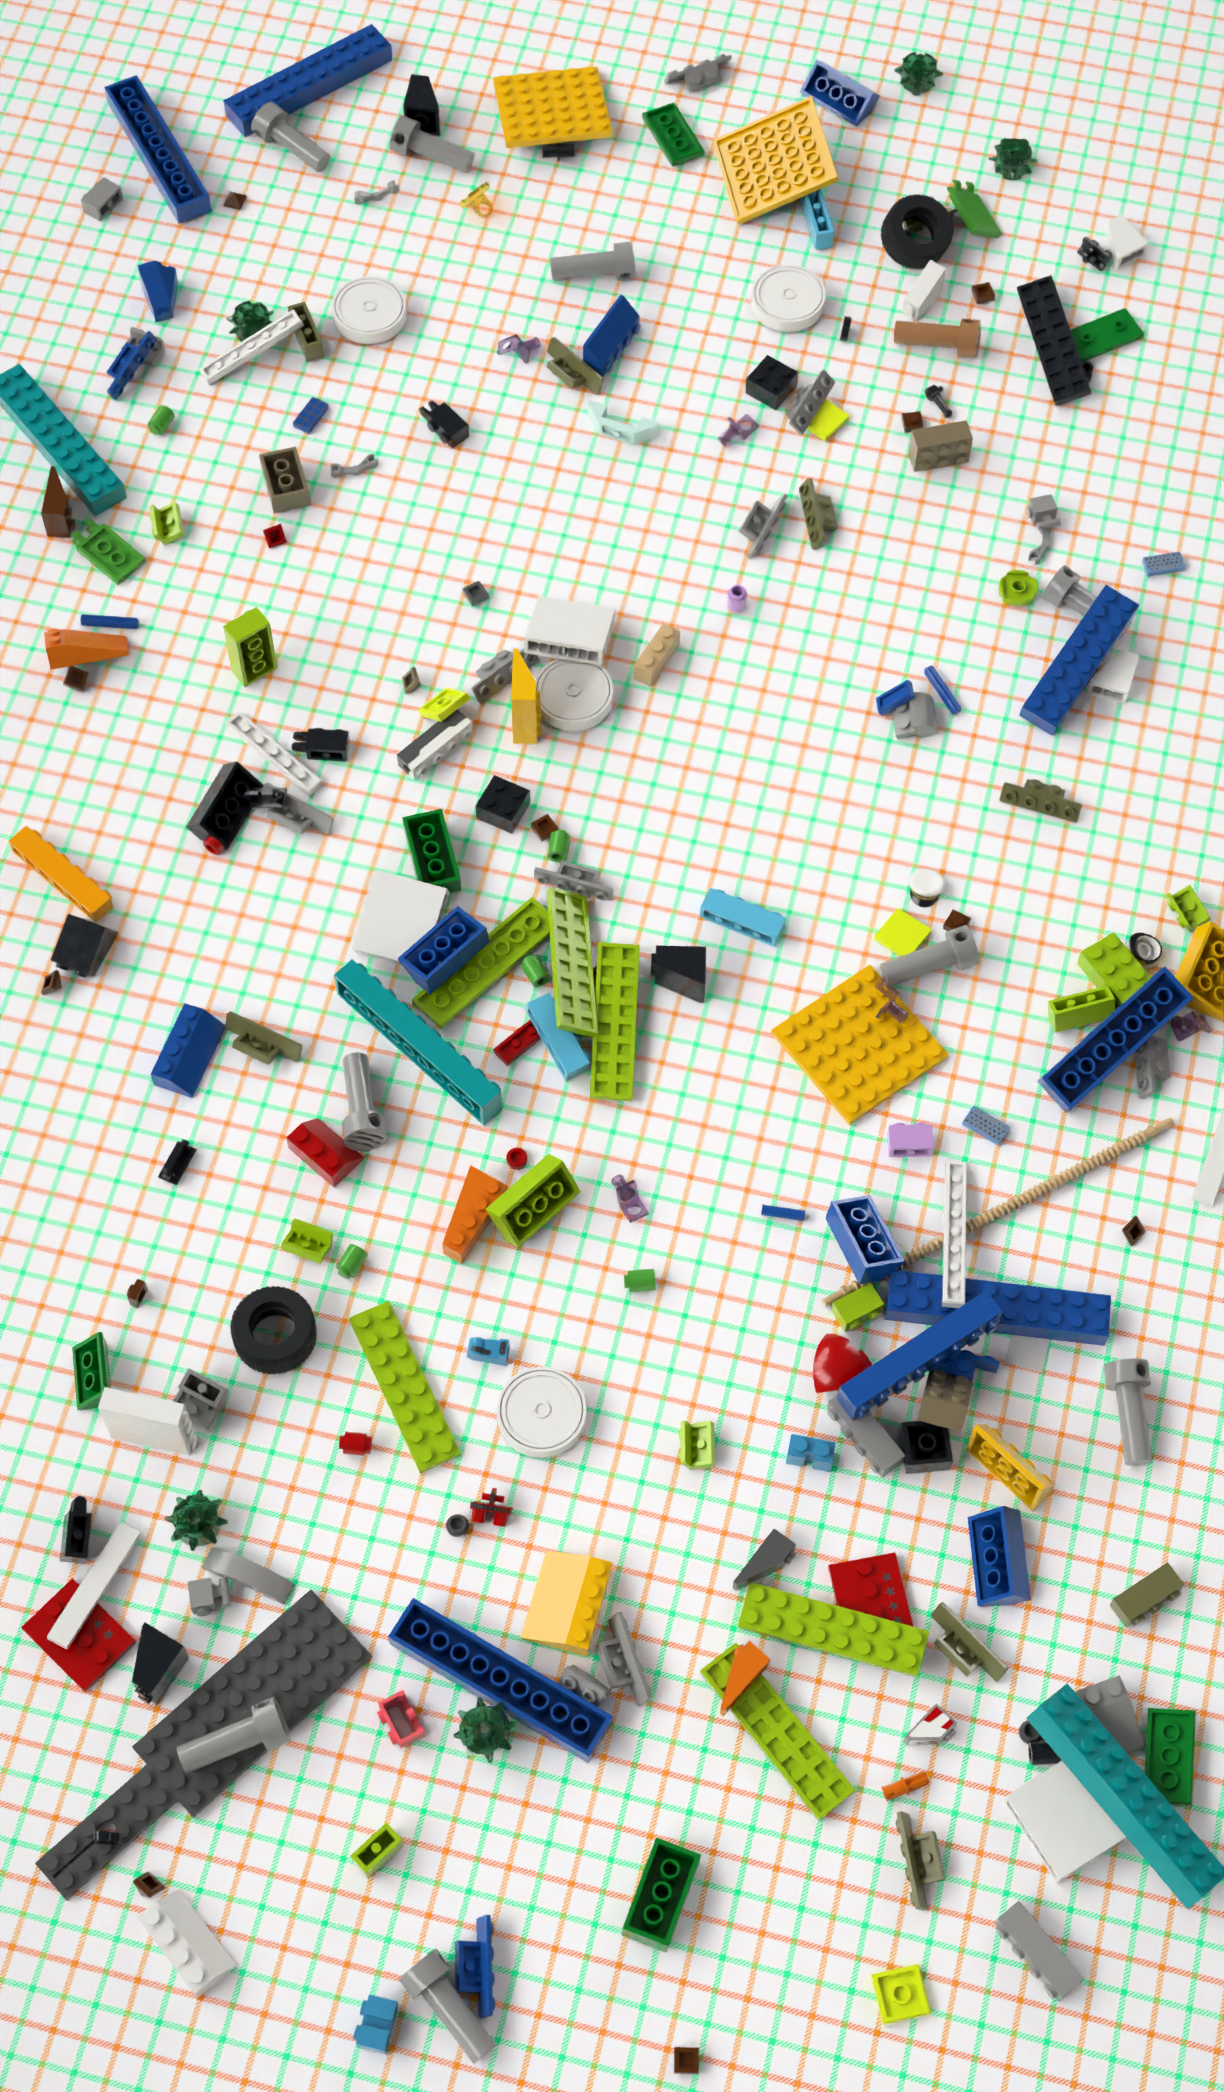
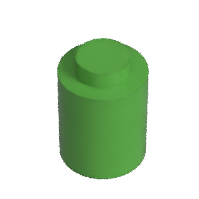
M160 405L147 423L149 431L154 435H163L175 418L174 412L169 407Z
M556 830L551 833L547 854L548 859L551 861L561 862V860L566 861L568 858L571 836L565 830Z
M528 955L523 959L521 968L534 988L541 987L550 981L551 975L538 955Z
M349 1244L336 1265L337 1273L345 1279L355 1278L368 1257L367 1252L357 1245Z
M654 1268L628 1270L627 1275H623L624 1288H629V1292L656 1290Z

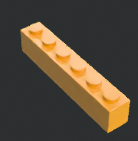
M26 825L8 840L11 851L93 922L97 923L114 908L111 894L106 889L101 890L92 877L87 878L78 865L73 866L64 853L59 854L51 842H45L37 830H31Z

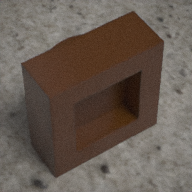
M990 282L972 286L971 292L977 304L995 300V294Z
M920 411L902 413L901 420L904 433L924 428Z
M69 666L62 685L82 692L89 673L74 666Z
M548 814L531 823L532 830L541 842L550 838L552 832L559 830Z
M952 909L943 925V929L949 931L964 925L968 926L971 918Z
M137 1278L135 1284L130 1285L127 1291L130 1306L139 1308L148 1291L145 1281Z
M674 2047V2074H699V2047Z

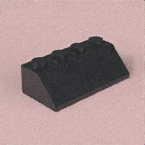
M238 761L223 764L186 828L202 841L208 836L216 838L223 845L224 850H228L252 810L249 807L250 801L244 797L245 791L253 788H263L264 785Z

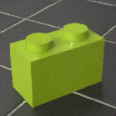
M869 1283L834 1301L831 1311L844 1332L850 1329L854 1331L860 1328L863 1322L879 1318L882 1315L884 1303L873 1285Z
M386 1822L350 1855L351 1860L369 1879L404 1846L403 1840Z

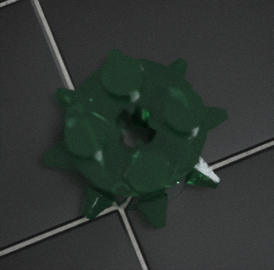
M912 52L902 58V66L894 69V72L900 74V84L915 96H919L921 93L935 87V79L943 76V72L937 69L938 61L928 53L922 55L921 53L916 54V52Z
M1003 138L999 145L994 146L996 156L989 157L988 160L994 161L995 173H1000L1004 179L1012 181L1021 179V176L1025 174H1032L1030 163L1037 162L1038 159L1031 158L1032 149L1028 140L1024 138Z
M245 301L234 308L235 312L233 315L226 318V320L233 324L229 334L235 333L236 338L242 342L271 324L270 316L274 311H268L267 307L260 302L251 303V301Z
M198 1490L195 1495H188L186 1499L179 1496L175 1498L178 1505L174 1507L172 1515L165 1517V1520L173 1523L175 1528L171 1541L181 1540L183 1543L190 1545L191 1551H195L197 1546L211 1543L216 1544V1536L221 1525L228 1524V1520L221 1518L218 1513L222 1500L210 1501L208 1497L203 1496L202 1490ZM197 1518H200V1521H198L197 1523H193L196 1522Z
M478 1697L475 1708L470 1709L468 1712L458 1711L462 1722H460L459 1731L453 1734L454 1738L461 1739L462 1744L467 1747L466 1758L469 1759L474 1754H484L487 1761L492 1763L494 1752L501 1749H512L509 1738L511 1729L517 1726L516 1722L509 1721L508 1716L503 1711L505 1703L501 1701L496 1706H486L482 1698ZM485 1724L486 1727L488 1726L489 1728L487 1736L486 1733L482 1734L481 1728H484Z

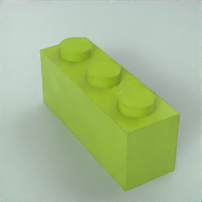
M1107 985L1049 1000L1048 1020L1055 1033L1102 1021L1115 1010V998Z

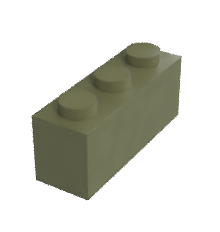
M306 302L287 306L288 312L293 309L295 310L304 325L294 331L306 361L309 362L325 357L322 339Z
M1167 1562L1113 1598L1109 1606L1126 1628L1131 1624L1135 1627L1146 1619L1144 1617L1149 1612L1155 1614L1164 1607L1162 1603L1168 1599L1172 1602L1181 1596V1590L1185 1584Z

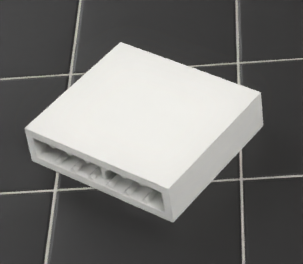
M538 596L524 637V653L601 666L614 626L615 608Z
M375 870L374 875H371L369 878V893L365 894L362 906H364L362 914L358 915L356 922L358 929L356 934L352 935L350 945H352V949L357 953L401 964L398 961V957L442 920L449 891L447 888Z
M104 1387L98 1410L111 1439L188 1456L191 1449L195 1448L197 1436H195V1429L192 1427V1421L189 1419V1413H187L184 1404Z
M1060 1761L1012 1791L1003 1800L1057 1884L1128 1839L1063 1761Z

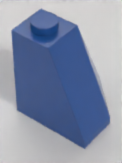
M156 260L137 265L142 291L155 322L173 318L178 289V277L175 267L170 265L166 267Z

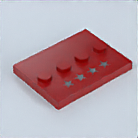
M895 1552L828 1565L837 1606L914 1627Z
M72 1578L21 1629L85 1693L136 1644V1641L98 1603L68 1650L48 1640L47 1635L80 1586Z

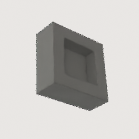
M479 580L462 588V593L472 607L489 599L488 592Z

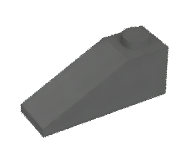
M773 1528L733 1581L732 1588L737 1591L749 1585L750 1582H755L782 1569L785 1563L789 1565L797 1554L794 1552L796 1544Z

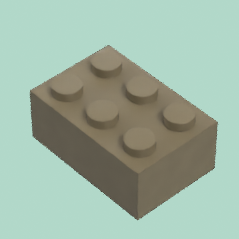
M967 420L911 430L908 456L913 471H926L928 469L943 468L969 462L973 436Z
M296 446L259 454L261 471L273 513L311 505L309 489Z
M929 1370L917 1420L962 1432L973 1381L964 1376L955 1377L947 1375L942 1370Z

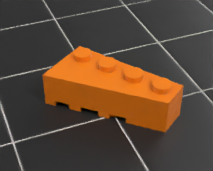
M470 1165L442 1243L444 1255L460 1264L465 1261L492 1220L486 1208L507 1190L506 1184Z

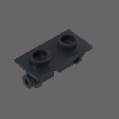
M287 788L248 789L245 791L244 797L250 801V808H283Z
M185 1139L177 1141L158 1178L177 1186L197 1149L189 1146L190 1142Z

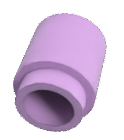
M737 584L733 585L728 591L727 607L730 611L739 613L746 608L747 591L742 585Z

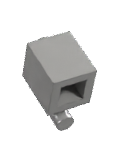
M1052 494L1029 499L1026 514L1028 518H1031L1033 525H1036L1037 530L1061 525L1060 518L1056 519L1058 508Z
M227 1577L219 1578L220 1587L213 1588L211 1578L187 1581L190 1607L193 1615L206 1616L211 1614V1611H216V1599H221L222 1607L231 1606Z

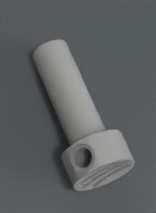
M274 102L264 104L253 118L252 132L266 143H272L276 140L316 172L323 171L330 161V154L289 124L287 112Z
M404 115L399 117L391 134L390 150L404 156H409L414 151L462 172H469L474 161V152L421 131L419 121Z
M632 241L613 243L614 251L550 258L552 279L558 280L616 273L617 281L636 279Z
M1063 565L1057 571L1042 595L1044 599L1057 608H1060L1065 603L1082 616L1087 613L1097 596L1078 584L1081 576L1066 565ZM1132 621L1130 622V624L1128 625V627L1125 629V631L1123 632V634L1121 635V637L1119 638V640H1120V639L1124 636V634L1127 632V630L1129 629V627H1130L1131 624H1132Z
M964 925L945 932L946 941L881 963V973L888 987L955 964L959 971L979 964L978 949L968 926Z
M359 1052L350 1053L343 1058L349 1115L342 1121L344 1144L347 1148L354 1151H370L382 1146L387 1140L385 1120L381 1113L374 1110L367 1055Z
M1138 1358L1109 1362L1104 1365L1105 1382L1108 1390L1116 1391L1125 1465L1140 1466L1152 1463L1143 1393V1388L1151 1385L1149 1362Z
M273 1696L251 1706L252 1716L177 1746V1753L184 1771L190 1773L260 1743H263L269 1751L290 1742V1732L277 1699Z
M436 1948L412 1966L398 1980L413 2000L422 1994L472 2063L475 2064L496 2047L497 2044L446 1978L445 1974L451 1970V1966L444 1960Z

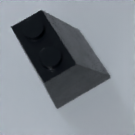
M411 74L403 104L404 116L419 121L421 131L440 136L439 106L429 76Z
M68 914L50 960L56 962V967L66 971H68V968L74 969V974L84 978L87 975L95 976L119 932Z
M656 945V953H651V976H655V984L698 1003H704L706 947Z
M144 1622L141 1629L132 1683L135 1687L134 1691L138 1694L140 1700L148 1705L151 1702L158 1705L188 1661L189 1656L182 1644Z

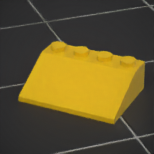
M513 648L511 690L513 744H537V736H541L540 691H537L536 681L519 650Z
M1210 921L1196 927L1175 978L1194 997L1185 1006L1224 1022V930Z
M977 1424L973 1428L966 1450L1029 1509L1034 1511L1052 1493L1054 1486L1051 1479L1045 1474L1041 1475L1035 1469V1465L1029 1459H1024L1013 1444L1005 1442L1000 1432L995 1428L991 1429L987 1424Z
M546 1551L521 1639L588 1657L611 1577L612 1562L592 1556Z

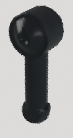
M932 385L925 388L927 399L935 402L945 418H950L952 411L940 397V393L944 390L943 387Z

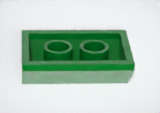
M97 1332L72 1347L77 1410L98 1408L104 1387L111 1388L107 1342L102 1332Z

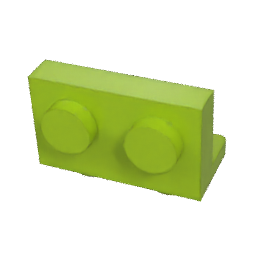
M174 501L160 509L153 504L149 506V517L153 525L152 534L155 539L160 540L166 545L184 536L179 504Z
M1191 885L1186 886L1173 895L1170 892L1166 894L1169 898V901L1166 903L1172 912L1176 911L1179 917L1176 919L1182 929L1186 927L1191 933L1196 927L1212 920Z
M294 1218L291 1223V1230L281 1243V1249L321 1264L331 1249L333 1232Z
M686 1420L681 1421V1428L678 1432L681 1441V1450L679 1451L680 1462L690 1470L715 1466L714 1423L712 1421L690 1424Z

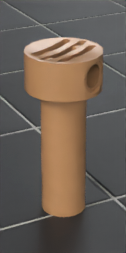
M962 318L960 326L896 320L894 343L956 348L957 355L960 357L977 358L981 320Z

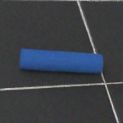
M762 1204L761 1215L804 1221L805 1210Z

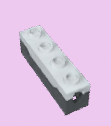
M458 709L442 722L437 721L397 754L398 766L414 780L418 776L424 775L429 767L439 763L445 754L452 752L461 741L467 740L473 732L472 721L466 718Z

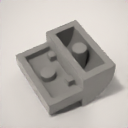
M914 692L915 698L892 710L897 739L914 735L923 738L938 734L935 705L932 696L923 692Z
M188 1368L178 1386L179 1391L173 1402L184 1404L187 1413H189V1419L209 1431L219 1411L222 1412L226 1405L229 1390Z

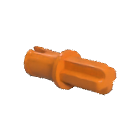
M922 1771L907 1778L900 1777L899 1781L882 1786L881 1789L885 1800L888 1802L904 1794L908 1796L910 1795L909 1792L928 1785L929 1779L927 1774Z

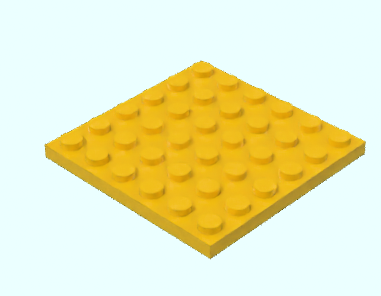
M597 66L493 77V86L506 149L613 137V130Z
M812 96L712 140L738 225L839 181Z
M870 964L771 1030L773 1037L848 1125L854 1123L949 1057L948 1052L891 987H888V984Z

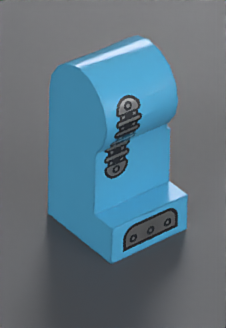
M471 1337L466 1356L474 1361L507 1366L510 1350L509 1340L501 1338L500 1341L486 1340L479 1337Z

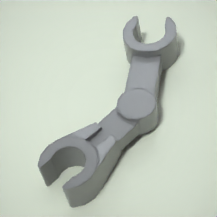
M395 180L388 182L386 188L374 193L355 191V204H363L370 200L380 201L388 194H397L400 191L399 184L396 185Z
M369 454L360 464L352 467H341L340 464L334 463L331 465V470L338 471H331V477L339 478L342 474L357 476L363 470L376 468L379 464L378 459L371 462V460H374V454Z
M1052 527L1039 530L1042 534V544L1032 550L1028 556V561L1031 557H1037L1034 565L1040 563L1043 553L1050 548L1049 534Z

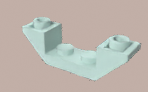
M592 400L588 402V415L600 435L631 445H637L657 438L660 434V422L642 417L636 428L613 419H607V405Z

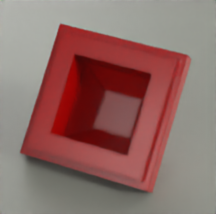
M281 523L263 529L268 548L287 542Z

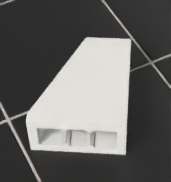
M1123 214L1108 221L1105 236L1109 251L1112 253L1111 258L1115 270L1146 256L1149 243Z
M932 260L928 262L903 300V313L917 321L943 292L946 268Z
M1120 650L1091 678L1087 693L1125 704L1140 655Z

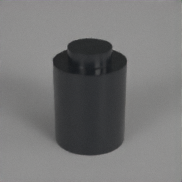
M1045 1740L1028 1742V1755L1031 1766L1057 1764L1061 1761Z

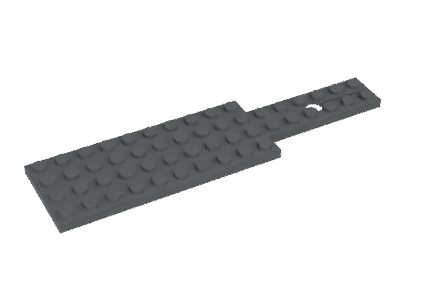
M310 1589L136 1742L132 1748L146 1765L36 1861L35 1864L67 1901L177 1801L194 1818L268 1752L264 1744L260 1743L195 1771L186 1773L181 1765L177 1746L252 1716V1705L273 1696L281 1707L290 1732L372 1658V1655L313 1590ZM110 1822L115 1825V1833L123 1834L122 1843L120 1845L96 1844L93 1842V1833L98 1830L101 1824Z

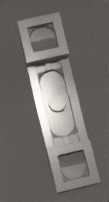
M215 1547L211 1548L202 1565V1569L220 1577L225 1576L261 1592L263 1596L283 1605L294 1586L293 1582L253 1561Z

